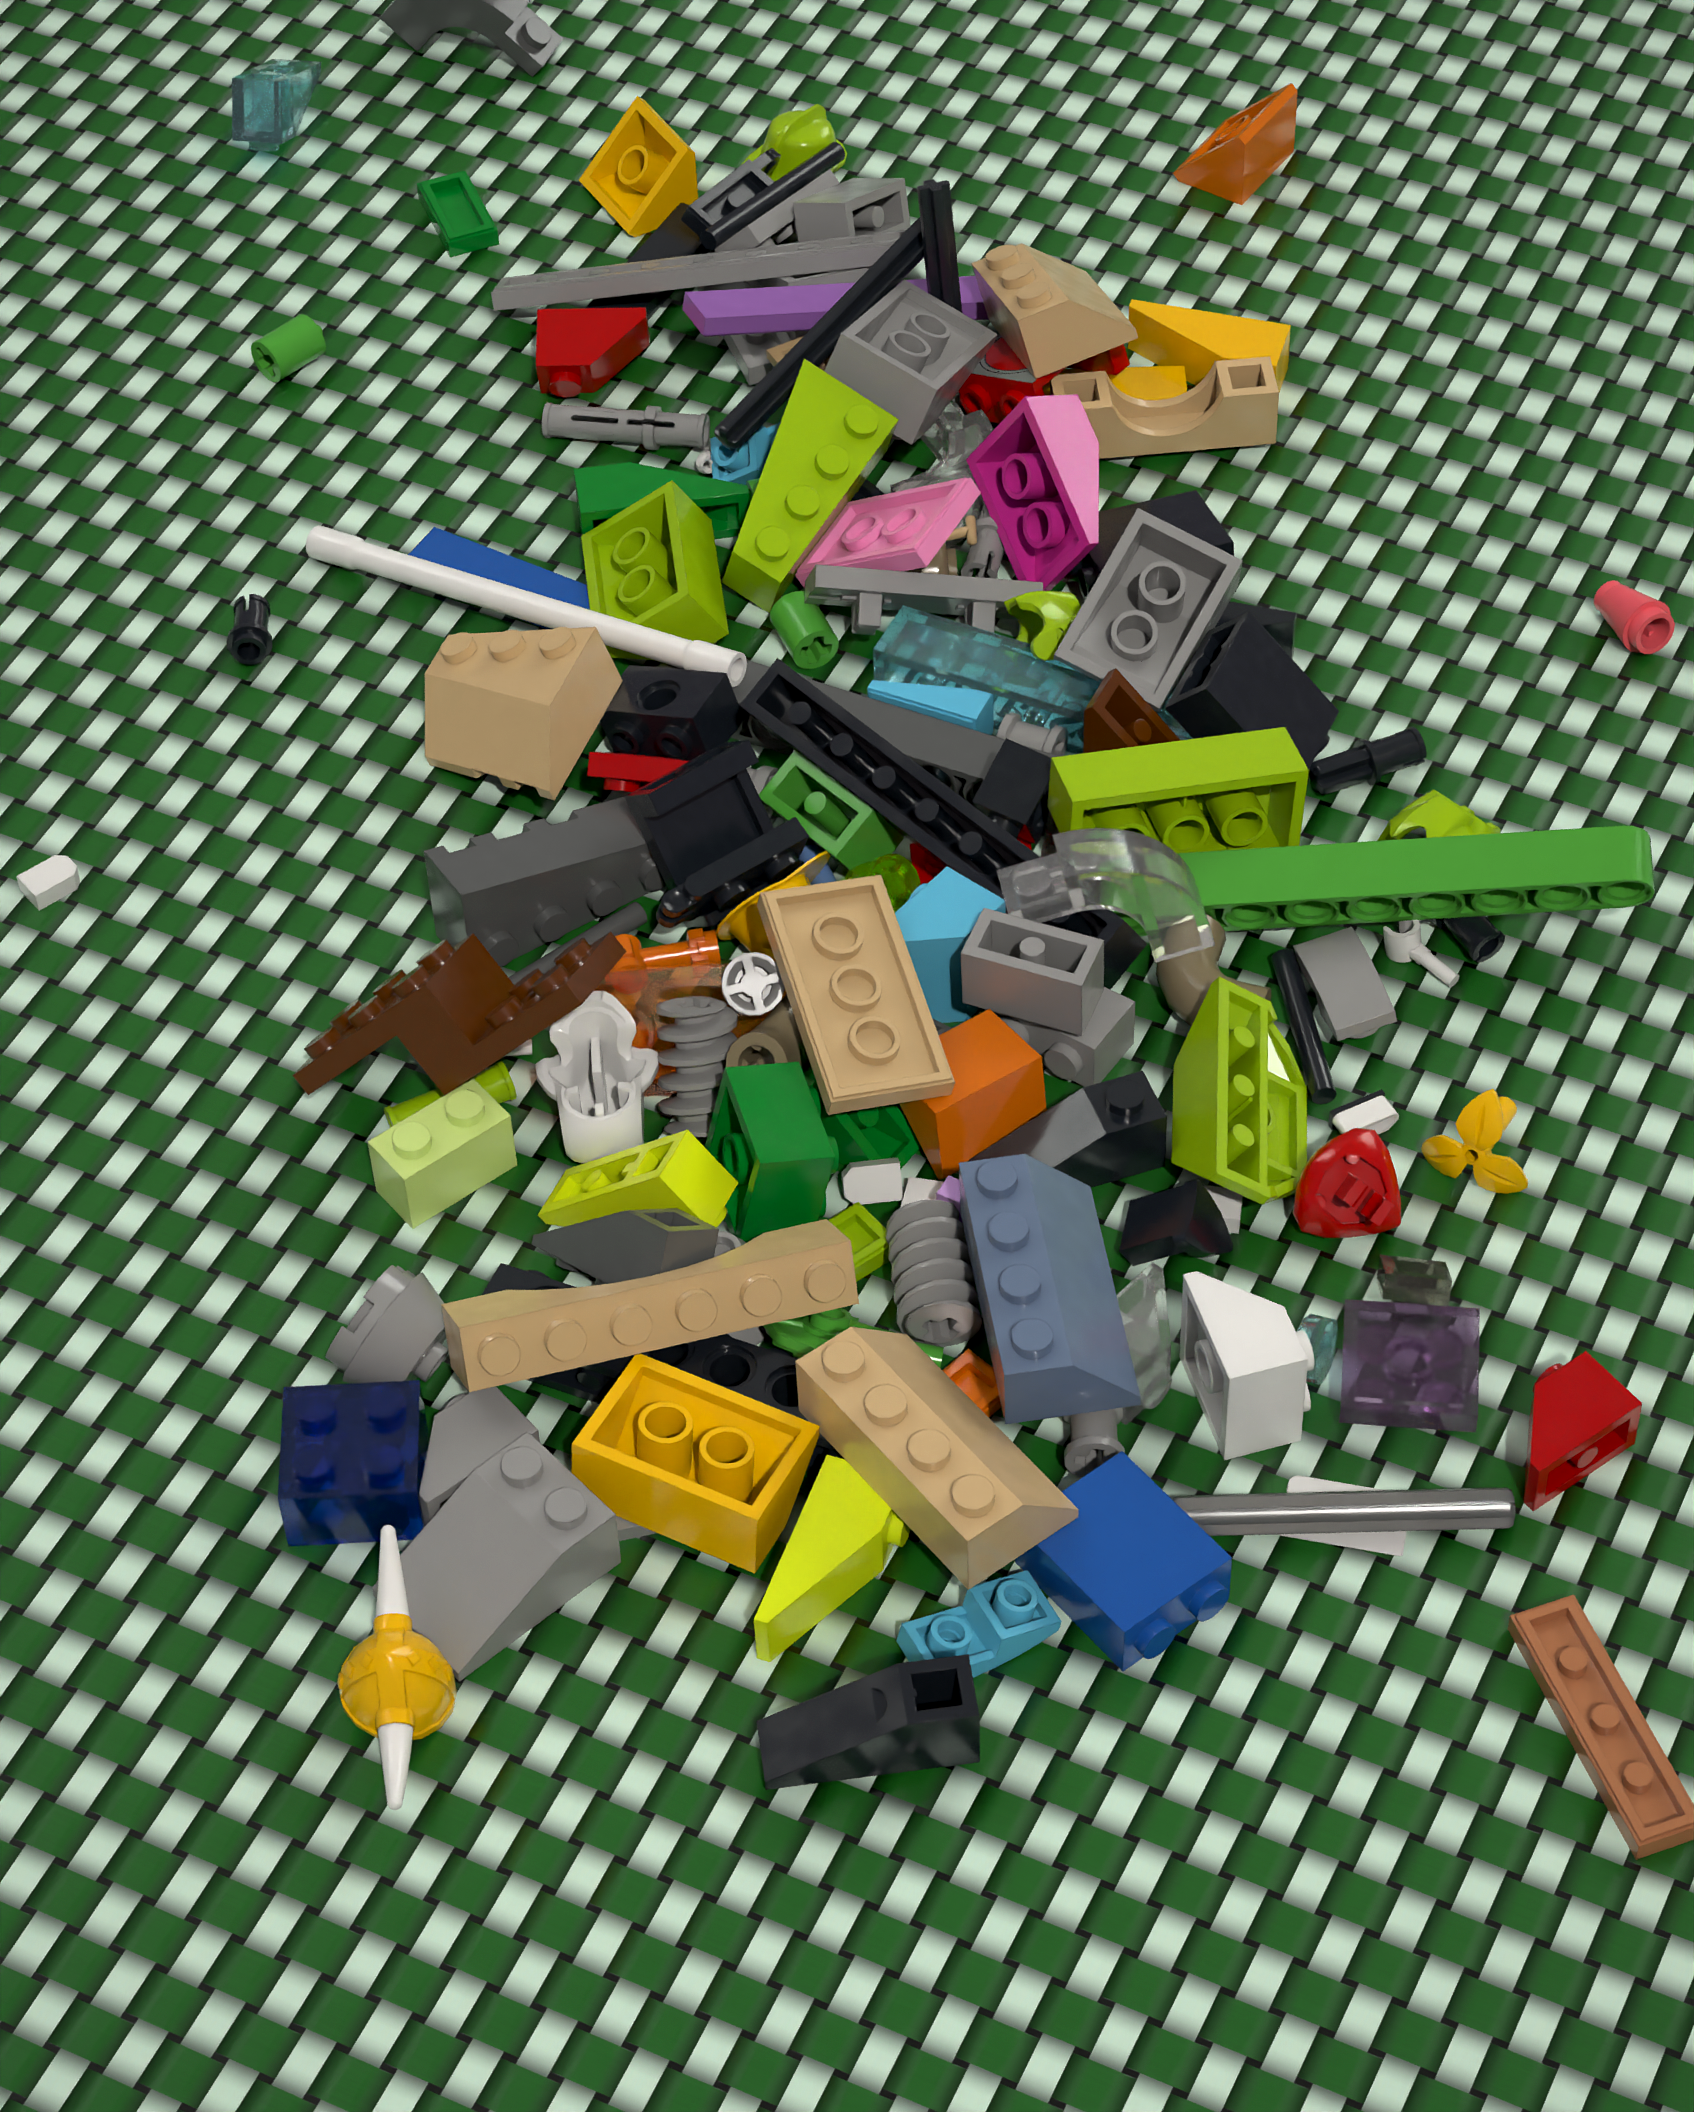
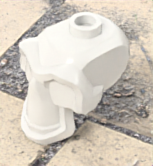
M593 991L582 1005L551 1025L549 1031L550 1041L557 1048L559 1054L551 1058H544L535 1064L538 1083L549 1097L557 1101L566 1155L573 1161L582 1164L644 1144V1091L651 1086L659 1070L658 1052L649 1048L639 1049L632 1046V1041L637 1032L636 1023L625 1007L613 995L605 991Z

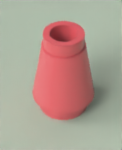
M1615 580L1606 582L1596 592L1594 597L1595 608L1600 611L1601 615L1629 651L1653 654L1661 650L1671 639L1675 623L1670 609L1665 603L1622 585Z

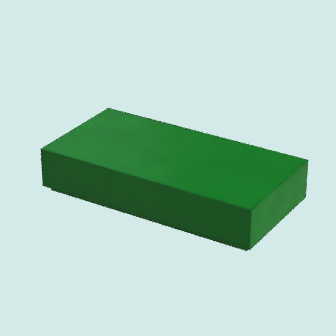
M466 171L417 183L418 198L449 257L499 245L498 229Z

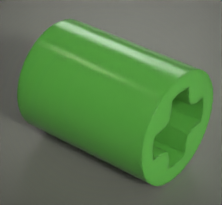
M305 314L297 315L251 345V354L256 366L268 380L275 383L323 355L326 351L322 328Z
M804 591L791 592L782 596L773 605L770 611V621L797 666L803 669H814L823 666L835 656L839 647L838 638L817 604L804 603Z

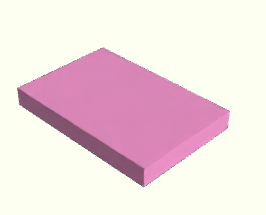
M965 477L850 501L797 569L795 576L805 589V580L816 564L893 571L925 568L935 557L981 492L971 477Z

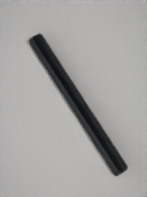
M920 217L715 427L714 434L725 448L731 451L741 448L790 397L803 360L806 359L819 367L833 352L840 334L893 290L924 258Z

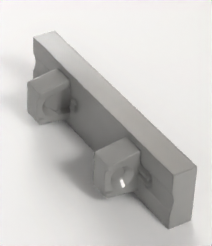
M816 564L805 580L804 603L851 607L852 634L875 635L876 629L881 626L882 609L964 615L965 642L987 644L989 638L994 636L995 618L1018 620L1008 613L1004 601L1027 592L1043 591V582Z

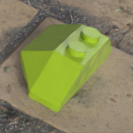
M1219 976L1211 983L1174 1063L1171 1163L1263 1205L1296 1193L1300 1175L1307 1163V1087L1289 1044L1274 1024L1278 1018L1271 1001Z

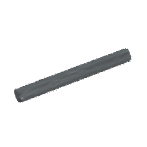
M1507 1487L1176 1496L1172 1499L1209 1536L1508 1529L1513 1526L1515 1520L1514 1496L1512 1490Z

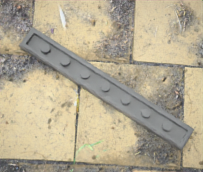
M906 230L505 277L492 290V303L494 311L869 267Z

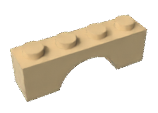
M1270 356L1215 361L1206 377L1198 385L1179 396L1163 400H1143L1123 393L1111 382L1106 371L1059 374L1050 380V395L1078 394L1099 441V459L1126 456L1138 457L1149 454L1184 451L1194 452L1229 447H1250L1253 445L1276 443L1279 390Z

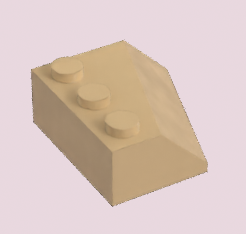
M558 627L546 630H507L504 632L471 634L460 632L448 635L425 672V758L429 765L474 778L484 774L497 776L505 787L519 790L524 784L536 787L541 797L555 800L623 681L597 628Z

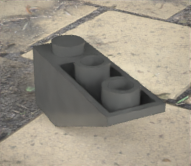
M678 1208L625 1210L533 1235L532 1245L555 1256L557 1266L571 1271L585 1272L596 1278L595 1285L648 1277L711 1259L715 1254L719 1229Z

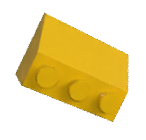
M640 1353L634 1355L572 1442L571 1473L609 1507L616 1516L755 1574L786 1527L817 1443L820 1426Z

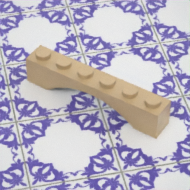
M827 1219L765 1232L746 1244L719 1256L648 1277L578 1288L503 1290L441 1304L451 1368L467 1390L473 1392L859 1304L851 1240Z

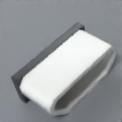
M1381 1089L1331 1110L1328 1126L1331 1130L1337 1128L1341 1134L1353 1128L1375 1130L1377 1134L1388 1131L1399 1119V1114L1385 1098V1093Z

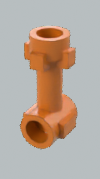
M702 928L687 930V941L642 948L640 940L631 934L615 936L627 952L605 977L606 981L612 982L613 987L618 992L631 994L640 991L646 986L648 972L687 965L692 966L694 974L709 972L711 967L721 966L715 929L703 931Z

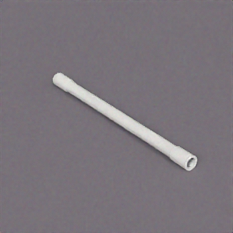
M317 525L310 531L306 540V552L311 558L350 570L359 569L552 629L558 627H596L604 644L685 670L727 673L732 687H736L741 683L746 672L747 659L744 653L701 640L691 641L367 543L360 537Z

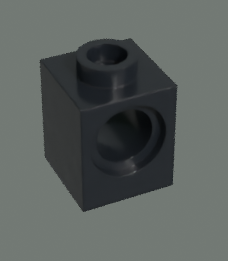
M1006 738L972 801L980 812L1016 839L1020 837L1033 844H1037L1052 816L1047 807L1051 757Z

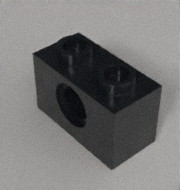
M629 665L621 675L623 681L600 722L614 753L690 761L714 747L728 742L743 722L744 716L727 673Z

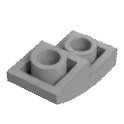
M1352 927L1293 946L1299 968L1316 994L1320 1014L1337 1041L1346 1038L1367 1037L1375 1033L1379 1027L1397 1022L1395 1010L1380 976Z

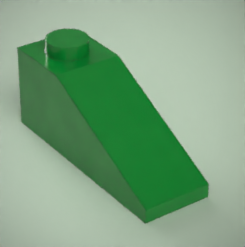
M632 462L574 469L577 509L582 535L671 480L712 520L714 539L738 537L750 506L748 486L744 484Z

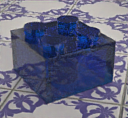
M420 1380L284 1387L278 1502L288 1547L380 1542V1531L385 1525H391L395 1528L397 1541L414 1540L425 1527L419 1491L428 1451V1424Z

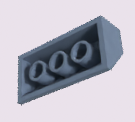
M1027 1154L959 1163L960 1213L1005 1424L1141 1405V1396L1091 1187Z

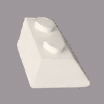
M1197 1271L1183 1274L1179 1357L1223 1459L1228 1460L1301 1441L1303 1412L1310 1411L1311 1409L1310 1394L1306 1383L1307 1371L1313 1370L1315 1365L1312 1346L1305 1331H1295L1286 1309L1282 1305Z

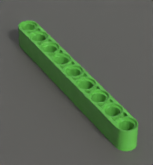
M1608 826L1126 856L1107 860L1098 869V901L1122 918L1139 936L1163 935L1169 918L1175 913L1182 911L1204 913L1218 921L1225 931L1626 908L1646 903L1655 893L1651 838L1647 831L1635 826Z

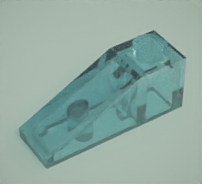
M271 59L233 77L232 141H248L250 150L276 151L280 149V144L294 138L320 76L321 62Z

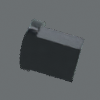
M1199 1179L1187 1181L1182 1186L1130 1200L1119 1252L1132 1266L1182 1252L1196 1257L1208 1258L1233 1250V1243L1224 1218L1215 1201Z

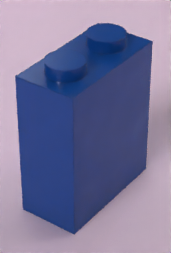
M1123 1451L1062 1491L1079 1509L1078 1518L1015 1559V1563L1023 1571H1029L1037 1585L1122 1672L1142 1658L1152 1659L1160 1655L1171 1644L1176 1634L1196 1620L1204 1622L1214 1617L1224 1607L1230 1595L1232 1557Z

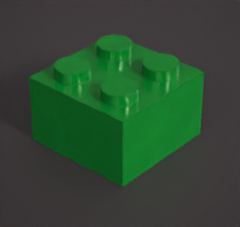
M799 1062L725 1067L705 1148L738 1182L725 1205L727 1208L725 1221L729 1232L746 1243L765 1232L815 1222L818 1218L823 1217L826 1212L827 1185L830 1175L835 1174L839 1166L838 1145L833 1135L826 1134L820 1118L821 1106L818 1092L814 1087L808 1086Z

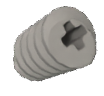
M692 996L666 1000L657 1004L656 1013L675 1018V1023L659 1027L657 1037L664 1041L675 1042V1048L659 1052L658 1062L662 1065L676 1067V1072L660 1076L658 1086L662 1089L676 1091L677 1096L661 1100L659 1111L675 1115L677 1120L665 1125L664 1132L675 1134L688 1129L695 1137H707L723 1072L726 1067L727 1053L732 1043L738 1039L731 1032L737 1027L738 1016L733 1008L728 1007L724 1001L711 997Z
M920 1200L906 1204L892 1214L887 1221L885 1233L889 1244L888 1258L892 1266L891 1280L895 1287L893 1297L897 1307V1324L901 1333L907 1334L913 1341L941 1347L958 1345L973 1338L980 1331L982 1325V1316L977 1308L979 1303L978 1293L974 1287L975 1279L963 1223L959 1221V1211L953 1203L943 1200Z

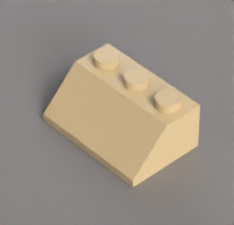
M1022 243L1016 246H998L990 250L985 258L971 263L989 321L1035 379L1138 338L1136 328L1091 276L1080 268Z

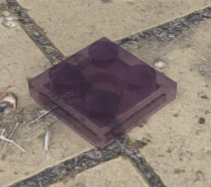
M1345 1299L1339 1423L1476 1432L1479 1391L1480 1308Z

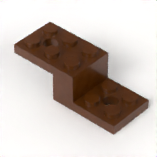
M609 932L591 945H589L585 938H581L558 955L554 960L556 966L544 975L537 968L514 985L474 933L453 947L445 939L426 952L416 962L418 967L407 975L402 969L380 984L372 992L374 997L366 1003L362 1004L358 999L339 1012L329 1022L331 1027L318 1035L304 1048L310 1058L292 1076L304 1091L310 1095L397 1036L445 1096L582 1005L627 951L612 932Z

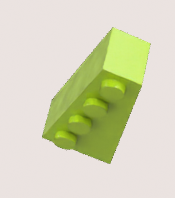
M804 359L732 551L722 583L770 613L773 605L781 598L796 577L797 569L847 503L851 501L887 451L899 419Z
M1285 727L1052 757L1047 807L1068 851L1142 856L1147 849L1169 851L1170 854L1299 846L1309 769Z

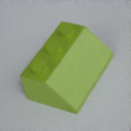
M673 480L581 536L590 610L691 641L701 640L715 644L719 639L729 634L712 520ZM605 645L611 658L653 660Z

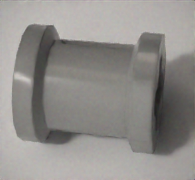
M1014 712L1005 715L996 735L998 738H1007L1018 744L1057 756H1065L1068 744L1067 728L1056 725L1052 729L1030 724L1022 721L1021 715Z
M1123 1408L1063 1416L1064 1420L1070 1424L1071 1442L1064 1450L1065 1467L1070 1473L1078 1477H1084L1119 1452L1123 1451L1125 1453V1448L1118 1441L1117 1424L1123 1418Z

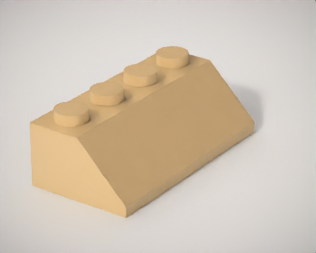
M849 1327L795 1361L798 1407L801 1414L809 1422L820 1426V1434L968 1590L1078 1518L1079 1509L907 1334Z

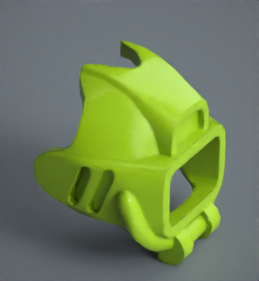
M1034 591L1004 601L1008 613L1016 617L1019 622V634L1005 652L1008 663L1015 668H1031L1061 663L1054 659V654L1081 608L1075 595L1071 592Z
M1433 789L1417 798L1390 819L1377 841L1403 839L1412 830L1420 827L1426 830V838L1500 833L1501 829L1491 822H1483L1467 806H1459Z

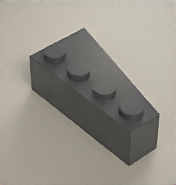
M625 797L573 810L568 821L552 825L543 818L524 823L522 833L506 838L497 839L492 832L472 837L469 840V848L449 853L444 846L424 850L436 935L441 941L447 939L453 947L474 933L500 967L548 942L558 940L574 929L614 912L617 908L666 886Z

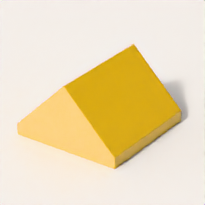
M638 96L579 179L583 186L619 225L633 237L656 230L680 203L690 205L698 199L695 152L644 99Z

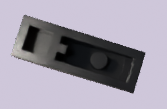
M1139 1071L1081 1088L975 1155L967 1162L1027 1154L1092 1188L1165 1167L1167 1115L1144 1072Z

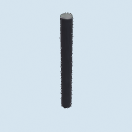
M837 142L830 143L705 229L700 234L702 245L707 250H715L753 221L833 168L845 158L843 147Z

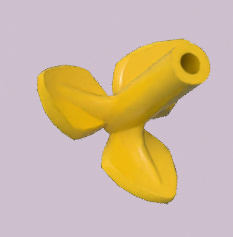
M1494 1089L1481 1093L1461 1111L1455 1124L1458 1134L1464 1141L1463 1144L1448 1136L1436 1135L1428 1138L1421 1147L1427 1162L1443 1175L1457 1178L1466 1165L1470 1164L1473 1165L1476 1183L1486 1190L1509 1194L1520 1192L1528 1187V1179L1516 1161L1510 1157L1492 1153L1493 1147L1501 1139L1503 1132L1517 1113L1516 1104L1508 1097H1498Z

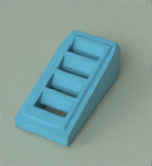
M872 680L867 687L869 698L985 734H993L994 695L991 693L967 688Z

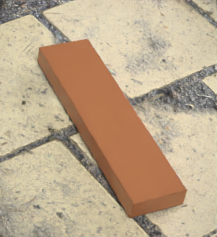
M1571 1595L1510 1615L1508 1631L1635 1860L1694 1840V1804L1576 1597Z

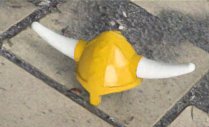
M385 1525L380 1531L378 1589L373 1634L353 1648L343 1663L341 1672L338 1674L337 1685L340 1700L347 1716L356 1727L379 1738L387 1805L392 1810H398L403 1804L412 1740L422 1739L441 1729L453 1713L457 1689L453 1669L441 1651L425 1636L412 1631V1619L409 1614L396 1531L393 1526Z

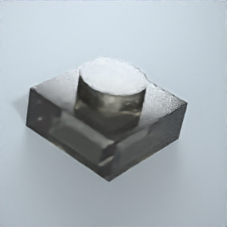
M1380 1255L1376 1280L1382 1299L1391 1300V1305L1396 1308L1413 1312L1428 1311L1431 1304L1449 1306L1452 1279L1446 1262Z

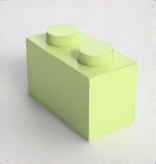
M474 1078L367 1141L376 1191L412 1229L517 1166L511 1115Z

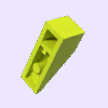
M687 1129L566 1169L538 1213V1216L545 1224L565 1227L625 1210L678 1208L714 1227H718L727 1214L725 1205L738 1182Z
M826 1455L755 1615L754 1629L757 1659L771 1662L882 1572L893 1546L903 1547L909 1537L911 1529L845 1459Z

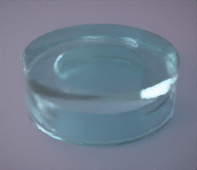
M1309 1314L1302 1320L1298 1331H1305L1314 1354V1369L1307 1371L1306 1382L1320 1385L1325 1381L1332 1366L1337 1345L1338 1326L1335 1319Z

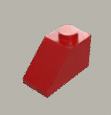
M646 307L537 309L536 371L541 394L552 393L559 397H573L579 393H595L650 345Z
M1587 1351L1565 1365L1560 1363L1552 1365L1539 1376L1533 1386L1534 1394L1528 1428L1524 1503L1533 1512L1635 1444L1642 1402Z

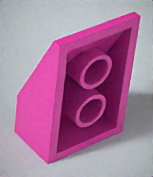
M1078 394L1025 396L970 454L966 461L981 492L990 517L998 526L996 531L1019 581L1043 582V591H1051L1099 543V441Z

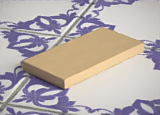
M874 875L760 892L757 907L827 1114L831 1115L951 1095L955 1080L882 876Z

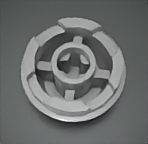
M391 1265L363 1296L367 1300L354 1315L347 1329L344 1326L340 1328L325 1358L344 1373V1382L399 1398L417 1378L427 1382L442 1364L449 1351L442 1345L446 1339L441 1304H444L443 1300L423 1272L415 1276L398 1265L397 1267Z

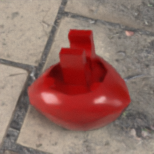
M1353 1128L1329 1140L1311 1156L1302 1170L1295 1193L1293 1214L1301 1232L1323 1238H1352L1373 1235L1399 1227L1401 1224V1197L1397 1176L1389 1150L1375 1130Z

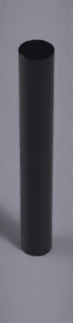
M1281 949L1272 955L1271 961L1311 1099L1316 1104H1327L1333 1101L1337 1095L1295 952L1291 949Z

